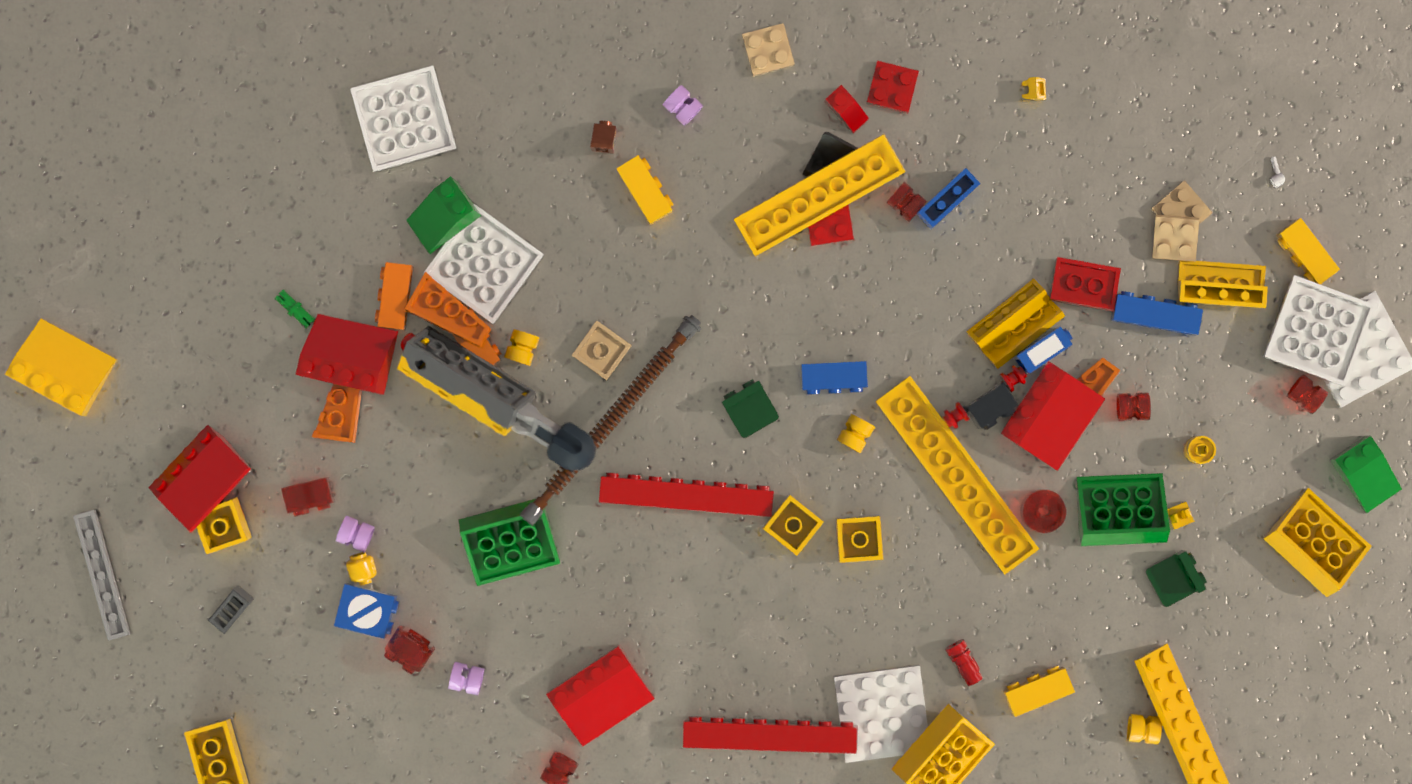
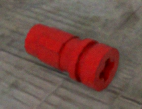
M961 639L949 645L945 650L948 656H951V661L955 662L966 684L972 686L981 681L983 677L979 672L980 668L974 657L970 656L971 651L969 648L966 649V642L964 639Z

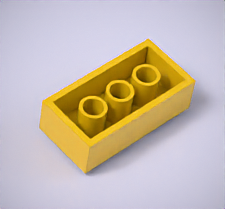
M230 718L184 732L198 784H249Z

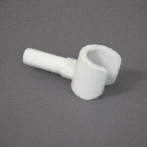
M1276 156L1271 157L1275 176L1271 177L1270 181L1274 188H1278L1285 182V177L1280 172Z

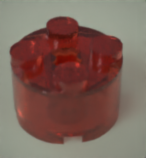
M1039 489L1030 492L1023 499L1020 514L1022 521L1029 529L1039 533H1050L1064 523L1066 506L1057 493ZM1045 505L1048 514H1043L1041 517V513L1038 510Z
M400 625L385 646L386 652L384 657L391 662L396 661L403 665L402 669L409 674H413L414 671L421 672L435 651V647L430 648L428 646L430 641L412 629L408 632L404 631L405 626Z

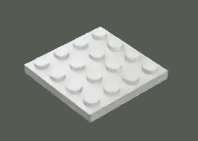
M434 66L350 88L373 172L457 149Z
M475 205L481 217L447 241L425 272L448 292L494 324L544 254Z
M1293 275L1263 357L1346 387L1376 305Z
M1376 291L1360 298L1376 306L1347 386L1344 387L1324 379L1339 408L1412 370V357Z
M920 665L834 676L840 722L851 721L853 725L858 726L857 754L844 753L845 763L902 756L928 727Z

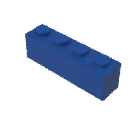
M1121 291V295L1117 294L1115 309L1112 311L1110 321L1196 336L1199 335L1203 309H1199L1198 304L1185 302V306L1176 305V300L1164 299L1163 302L1155 301L1154 296L1143 295L1142 298L1134 297V293Z

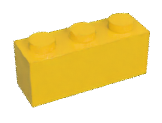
M637 155L616 168L650 225L673 212L671 209L674 205L668 194L663 196L660 188L663 186L656 176L652 178L648 170L651 167L645 157L641 159Z
M1302 218L1295 220L1277 234L1279 238L1277 240L1278 244L1283 250L1289 251L1292 255L1290 259L1293 264L1298 268L1301 267L1305 272L1303 275L1305 279L1321 285L1340 270Z
M1059 665L1048 668L1047 673L1039 676V673L1027 677V681L1019 684V682L1006 686L1007 690L1003 691L1014 717L1075 693L1066 669L1064 667L1059 668Z

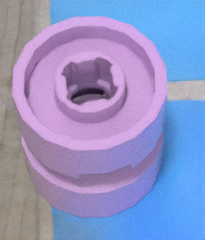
M682 85L663 103V106L670 113H676V119L684 126L703 108V105L696 98H690V92Z
M346 515L337 534L336 542L346 546L351 543L354 549L365 552L375 527L364 522L358 524L357 519Z
M454 662L448 689L455 691L465 689L466 693L478 696L485 668L477 666L468 668L467 664Z

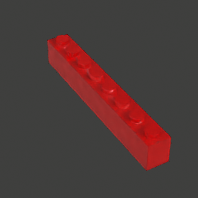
M606 472V477L601 476L599 502L772 517L774 491L769 490L770 486L757 485L756 489H748V484L735 483V487H726V482H714L713 486L705 485V481L692 480V484L683 483V479L671 478L670 482H664L662 477L649 476V480H641L640 475L628 474L627 478H619V473Z
M689 716V720L683 722V748L857 754L858 726L853 725L851 721H841L840 725H832V721L825 720L819 721V724H810V720H797V723H788L787 719H775V723H767V719L754 718V722H745V718H732V721H723V717H710V721L702 720L700 716Z

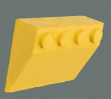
M41 318L14 356L5 375L80 416H87L117 359Z
M1309 488L1300 495L1263 538L1326 597L1342 588L1372 547Z
M948 704L891 770L906 784H961L995 744Z

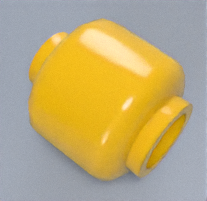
M366 552L351 555L349 557L350 560L346 563L350 581L359 582L360 586L371 583V578L377 574L373 557L367 555Z

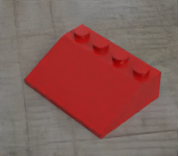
M317 314L300 353L295 375L384 395L398 331Z
M1048 361L1001 434L1058 471L1105 401V398Z
M207 425L148 488L174 517L192 533L251 468L224 436Z
M620 645L546 694L582 746H585L655 699Z

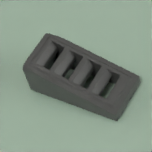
M237 585L208 621L225 634L254 598ZM230 601L239 608L238 611L229 604ZM225 608L233 617L229 616L223 609ZM220 615L221 617H223L228 622V624L226 625L217 616Z

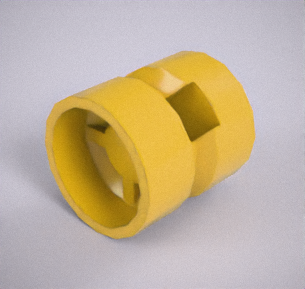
M513 329L510 337L512 345L507 346L504 358L531 366L534 356L532 350L536 349L540 337Z
M850 414L845 423L847 428L840 432L837 441L861 453L866 445L865 438L871 436L875 426Z
M1194 436L1185 442L1183 452L1188 461L1196 464H1205L1213 460L1216 454V446L1209 437Z
M1130 714L1127 724V741L1140 743L1144 740L1147 744L1159 745L1162 732V723L1159 717L1148 715L1147 718H1144L1140 714Z

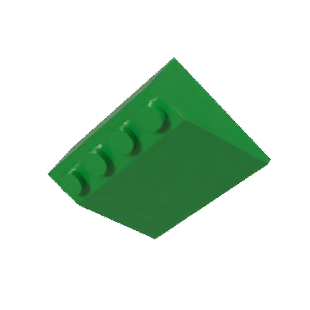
M1163 473L1084 476L1076 478L1081 546L1167 543L1170 525Z
M535 499L459 519L460 535L477 586L560 564L546 509L544 508L542 515L533 526L520 516V513Z

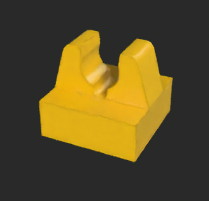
M1030 77L1021 83V86L1029 87V92L1022 94V98L1036 101L1046 100L1045 78Z
M1186 501L1167 509L1168 517L1174 530L1195 522Z

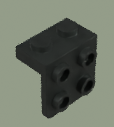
M824 132L802 175L808 177L856 150L858 147L830 132Z

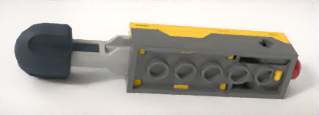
M431 326L426 327L417 335L408 333L402 339L400 346L403 354L397 369L406 376L416 380L425 388L435 392L441 398L451 402L460 410L467 412L503 436H506L511 430L518 434L528 435L547 447L549 459L564 469L570 471L582 470L593 461L596 446L592 437L571 422L559 426L540 414L537 408L532 405L536 392Z

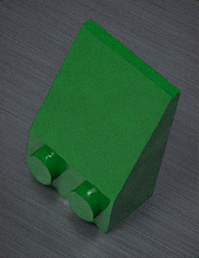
M450 176L430 192L406 221L427 252L431 254L481 217V214L461 185Z
M1372 436L1362 437L1330 459L1365 513H1368L1402 490L1389 463Z

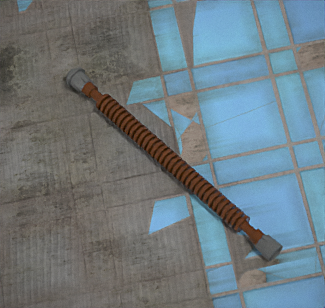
M693 315L690 317L684 316V321L676 330V334L672 337V342L667 348L662 346L660 348L661 351L658 350L657 355H654L653 359L649 361L651 364L647 363V368L644 367L642 369L643 372H640L639 376H636L635 380L631 382L633 386L631 384L628 386L630 390L626 388L624 391L626 394L622 393L621 397L617 399L618 402H614L615 407H610L612 411L608 410L606 412L608 415L604 414V419L601 418L599 420L600 423L597 422L596 427L592 428L594 433L592 431L588 433L592 437L597 449L600 447L599 444L603 443L601 438L603 440L607 438L604 434L607 436L611 434L608 430L612 432L614 430L612 426L617 427V423H620L621 419L625 417L624 414H628L626 409H632L630 405L634 406L636 404L634 401H639L638 397L641 398L643 396L642 393L649 389L650 386L648 384L652 385L654 383L652 380L655 381L657 379L656 376L659 377L660 372H663L664 368L668 366L666 363L670 364V359L673 360L675 358L673 352L679 345L682 346L696 332H700L701 327L699 325L701 322ZM560 466L559 468L562 472L560 470L556 471L558 476L556 474L552 476L555 480L552 478L548 480L551 485L546 483V491L541 497L538 496L520 513V516L533 526L542 515L544 508L548 505V500L553 494L558 496L560 494L558 490L562 492L563 488L561 485L566 487L567 484L564 481L569 483L571 480L568 477L573 479L574 475L572 472L577 474V470L570 471Z

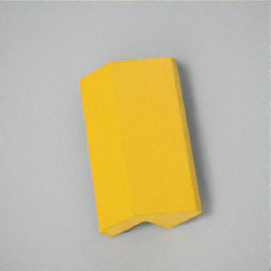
M1179 260L1177 276L1179 302L1266 308L1268 287L1265 286L1266 266Z
M1033 278L966 332L986 358L999 369L1065 317V314L1053 301L1049 300L1050 297L1046 290Z

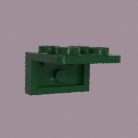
M753 379L743 384L742 387L744 389L736 393L733 390L724 395L725 400L721 402L742 438L749 437L779 418L760 381L755 382Z
M1181 550L1146 569V575L1162 605L1165 607H1169L1195 592L1201 593L1206 590L1204 584L1207 581L1201 571L1197 572L1194 566L1197 563L1191 552L1187 553V551Z

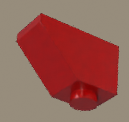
M842 85L824 101L852 133H855L869 120V117L858 102Z

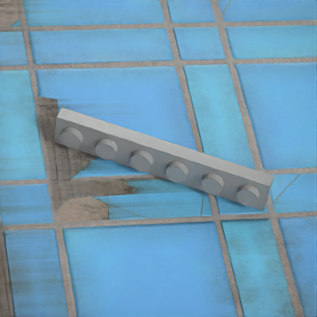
M96 510L74 515L73 518L107 639L109 641L130 635Z

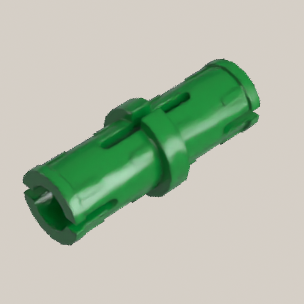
M284 289L279 293V296L275 297V300L288 311L287 314L290 317H295L305 329L311 325V322L315 321V318L301 307L302 304L296 302Z

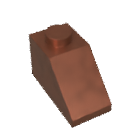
M600 120L599 124L594 123L590 146L592 151L614 153L616 126H613L612 122Z

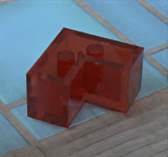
M329 477L281 488L287 514L293 513L294 517L310 513L309 509L317 507L318 511L331 508L330 503L335 502Z

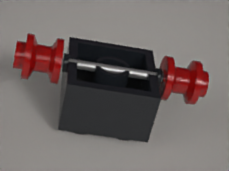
M1013 365L1011 367L1012 372L1007 375L1001 373V384H998L968 405L961 406L957 402L955 403L956 408L951 412L947 409L944 410L945 416L942 418L949 428L953 426L956 429L958 428L959 421L962 419L969 421L971 418L977 429L984 428V430H988L997 424L996 419L1000 416L1006 418L1016 411L1014 407L1018 404L1010 392L1014 391V385L1017 383L1023 385L1026 383L1025 378L1027 375L1022 367L1019 366L1017 368Z

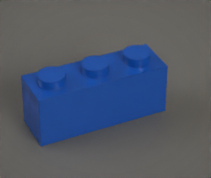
M965 168L930 200L917 215L932 229L981 183Z
M867 361L801 364L802 391L807 390V395L820 394V390L828 389L829 394L841 393V389L850 388V393L863 392V388L868 387Z

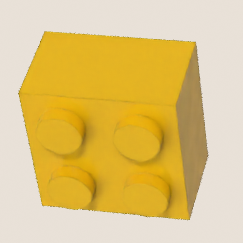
M789 494L764 525L763 529L797 556L824 521Z
M238 497L219 503L197 526L206 555L252 538Z
M880 516L836 519L838 559L840 563L883 560Z

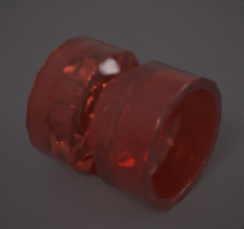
M903 182L886 203L894 210L899 209L900 215L910 222L927 201L919 194L914 195L913 188L906 182Z
M1304 374L1296 380L1287 393V397L1296 404L1302 403L1301 408L1310 414L1316 412L1328 395V392L1321 386H1313V381Z
M1118 393L1116 399L1118 421H1131L1132 418H1135L1137 421L1150 420L1151 402L1149 393H1136L1134 396L1130 393Z
M554 751L549 760L550 766L545 767L540 779L547 784H568L570 781L568 776L574 774L579 764L570 757Z

